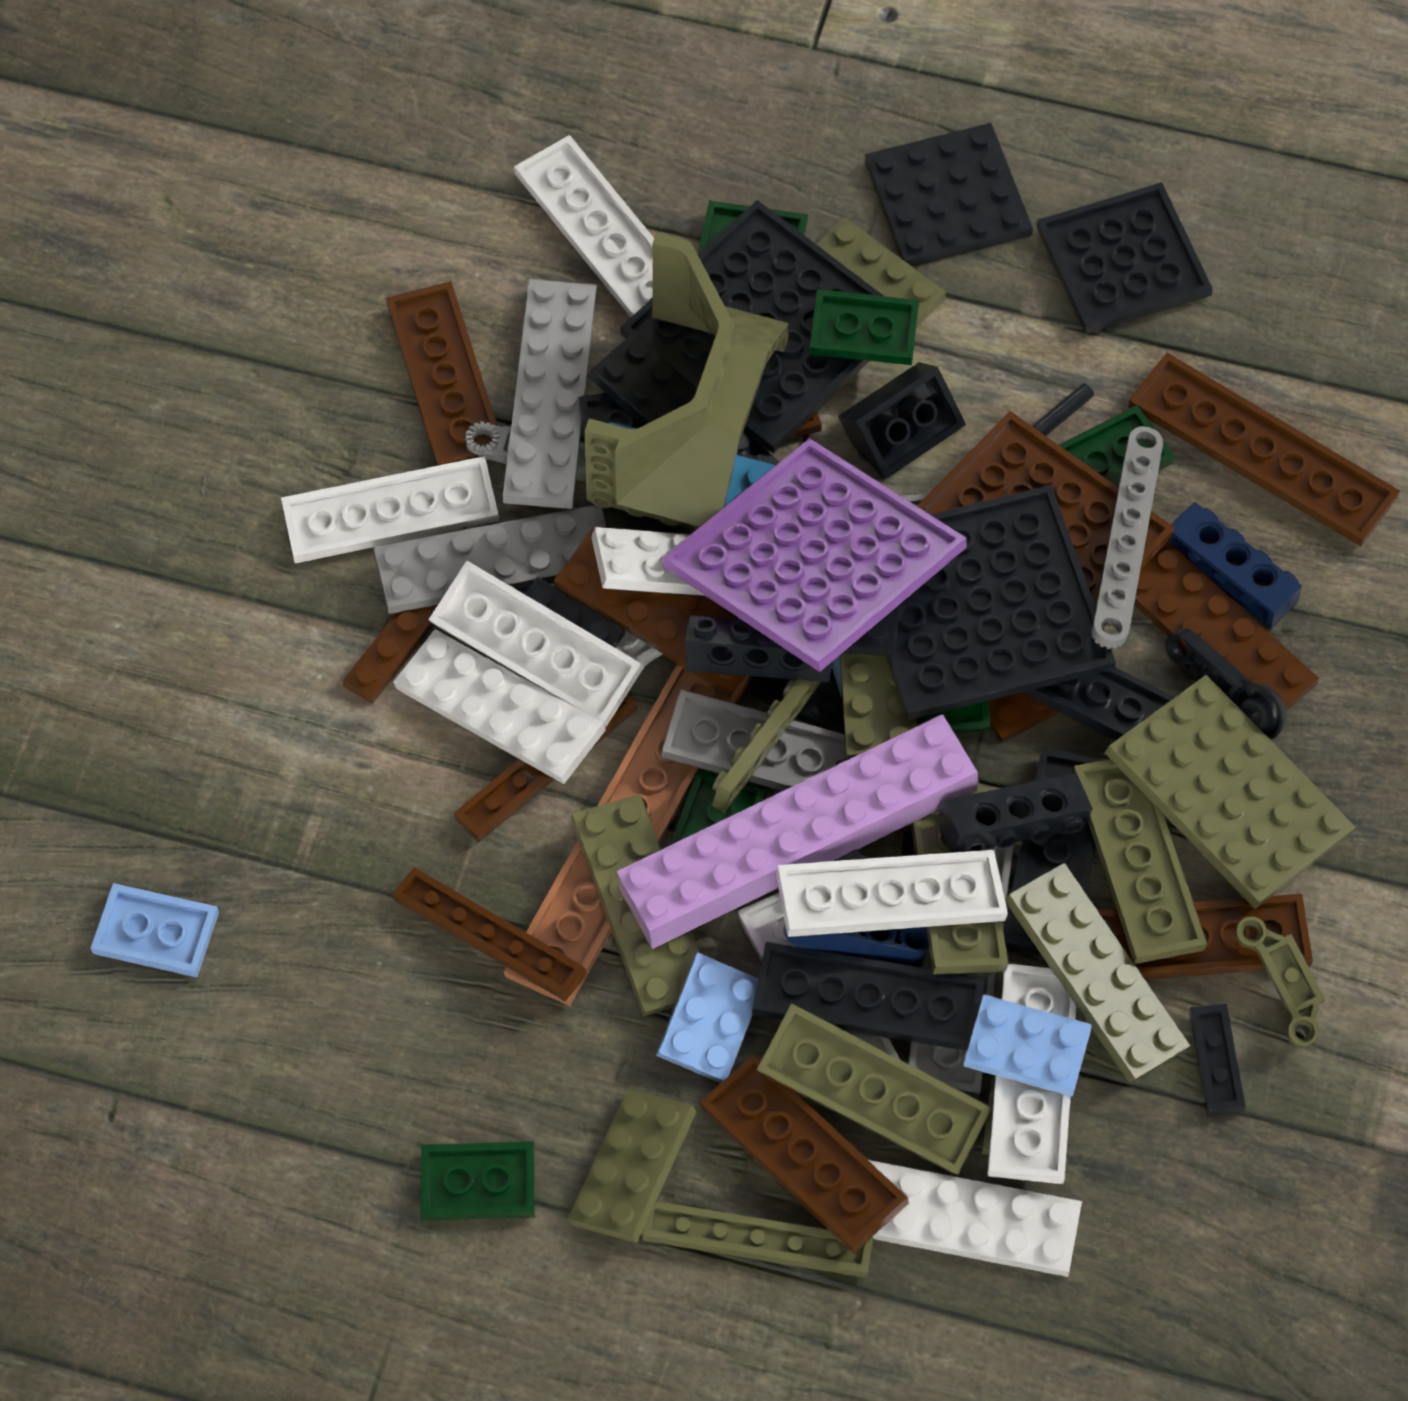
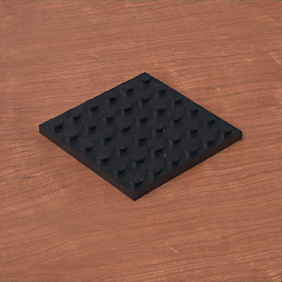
M756 200L701 251L698 256L724 306L789 323L788 341L784 352L775 350L766 363L744 427V431L774 454L869 362L809 354L817 289L878 296L884 295L760 201ZM652 297L620 327L621 335L627 339L631 334L636 333L698 388L715 340V335L653 318Z
M1051 485L930 514L966 537L967 548L902 602L894 656L888 655L886 657L908 721L1115 669L1116 661L1111 647L1110 649H1106L1107 646L1101 647L1100 643L1097 644L1095 639L1092 638L1091 630L1096 606Z

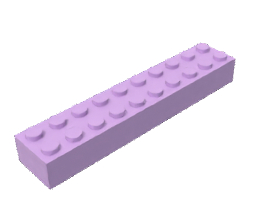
M942 714L616 871L619 890L653 949L779 888L776 877L778 865L833 861L941 809L946 799L966 796L976 792L978 772Z

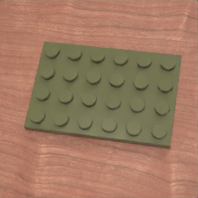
M1207 675L1109 745L1105 752L1120 770L1254 909L1349 837L1356 828Z

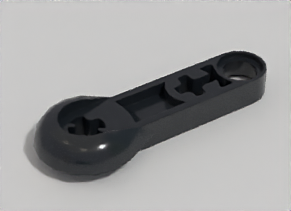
M1184 628L1168 636L1165 646L1169 657L1195 681L1207 675L1270 740L1276 738L1281 733L1287 718L1286 707L1280 695L1273 688L1266 684L1251 682L1190 629ZM1179 638L1186 643L1188 648L1187 654L1181 650Z

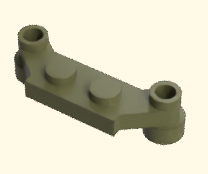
M1250 916L1242 919L1235 929L1236 940L1242 947L1250 948L1257 952L1291 1018L1290 1024L1287 1027L1288 1041L1296 1047H1308L1318 1037V1026L1315 1020L1319 1004L1325 1001L1316 980L1292 934L1284 937L1266 929L1264 922L1257 917ZM1245 929L1251 930L1254 934V939H1247L1243 931ZM1296 1028H1300L1305 1032V1039H1299L1296 1036Z

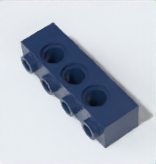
M1194 501L1171 524L1175 527V531L1168 542L1230 598L1268 628L1272 629L1298 603L1302 585L1299 584L1297 578L1292 573L1283 571L1276 566L1264 551L1253 548L1237 530L1229 529L1210 509L1202 508ZM1202 540H1211L1214 544H1206ZM1229 561H1237L1241 565H1232ZM1255 582H1264L1268 586L1262 587Z

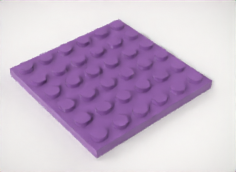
M809 438L662 557L664 568L820 672L967 548L966 537Z

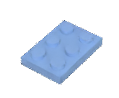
M113 883L91 945L92 953L197 978L219 914L218 907Z
M695 954L656 1056L718 1083H722L730 1075L752 1017V1007L758 978L703 954Z
M983 995L965 1057L964 1067L1073 1097L1092 1024Z

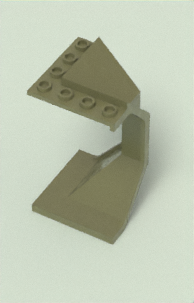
M657 232L653 241V318L713 333L715 340L695 397L689 403L638 429H627L593 419L588 420L585 428L587 501L601 508L613 507L624 510L635 517L646 516L657 519L668 526L679 525L696 531L725 507L740 439L762 374L775 350L784 352L788 341L789 323L724 306L691 241Z

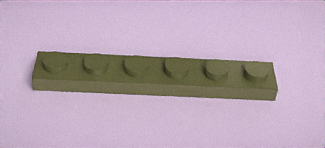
M791 679L783 692L785 696L780 702L776 699L766 714L768 720L764 725L758 723L748 739L750 744L746 749L740 747L730 763L732 768L728 773L722 771L715 780L712 790L716 791L712 803L714 808L725 813L822 682Z
M656 1201L642 1234L643 1241L864 1278L868 1276L874 1237L870 1238L853 1253L827 1229Z

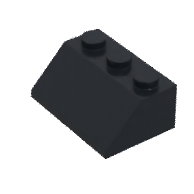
M920 362L838 416L854 448L883 479H887L966 425L938 366Z

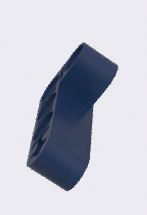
M786 925L783 928L786 939L799 947L914 967L920 964L929 949L926 927L794 937L787 936Z

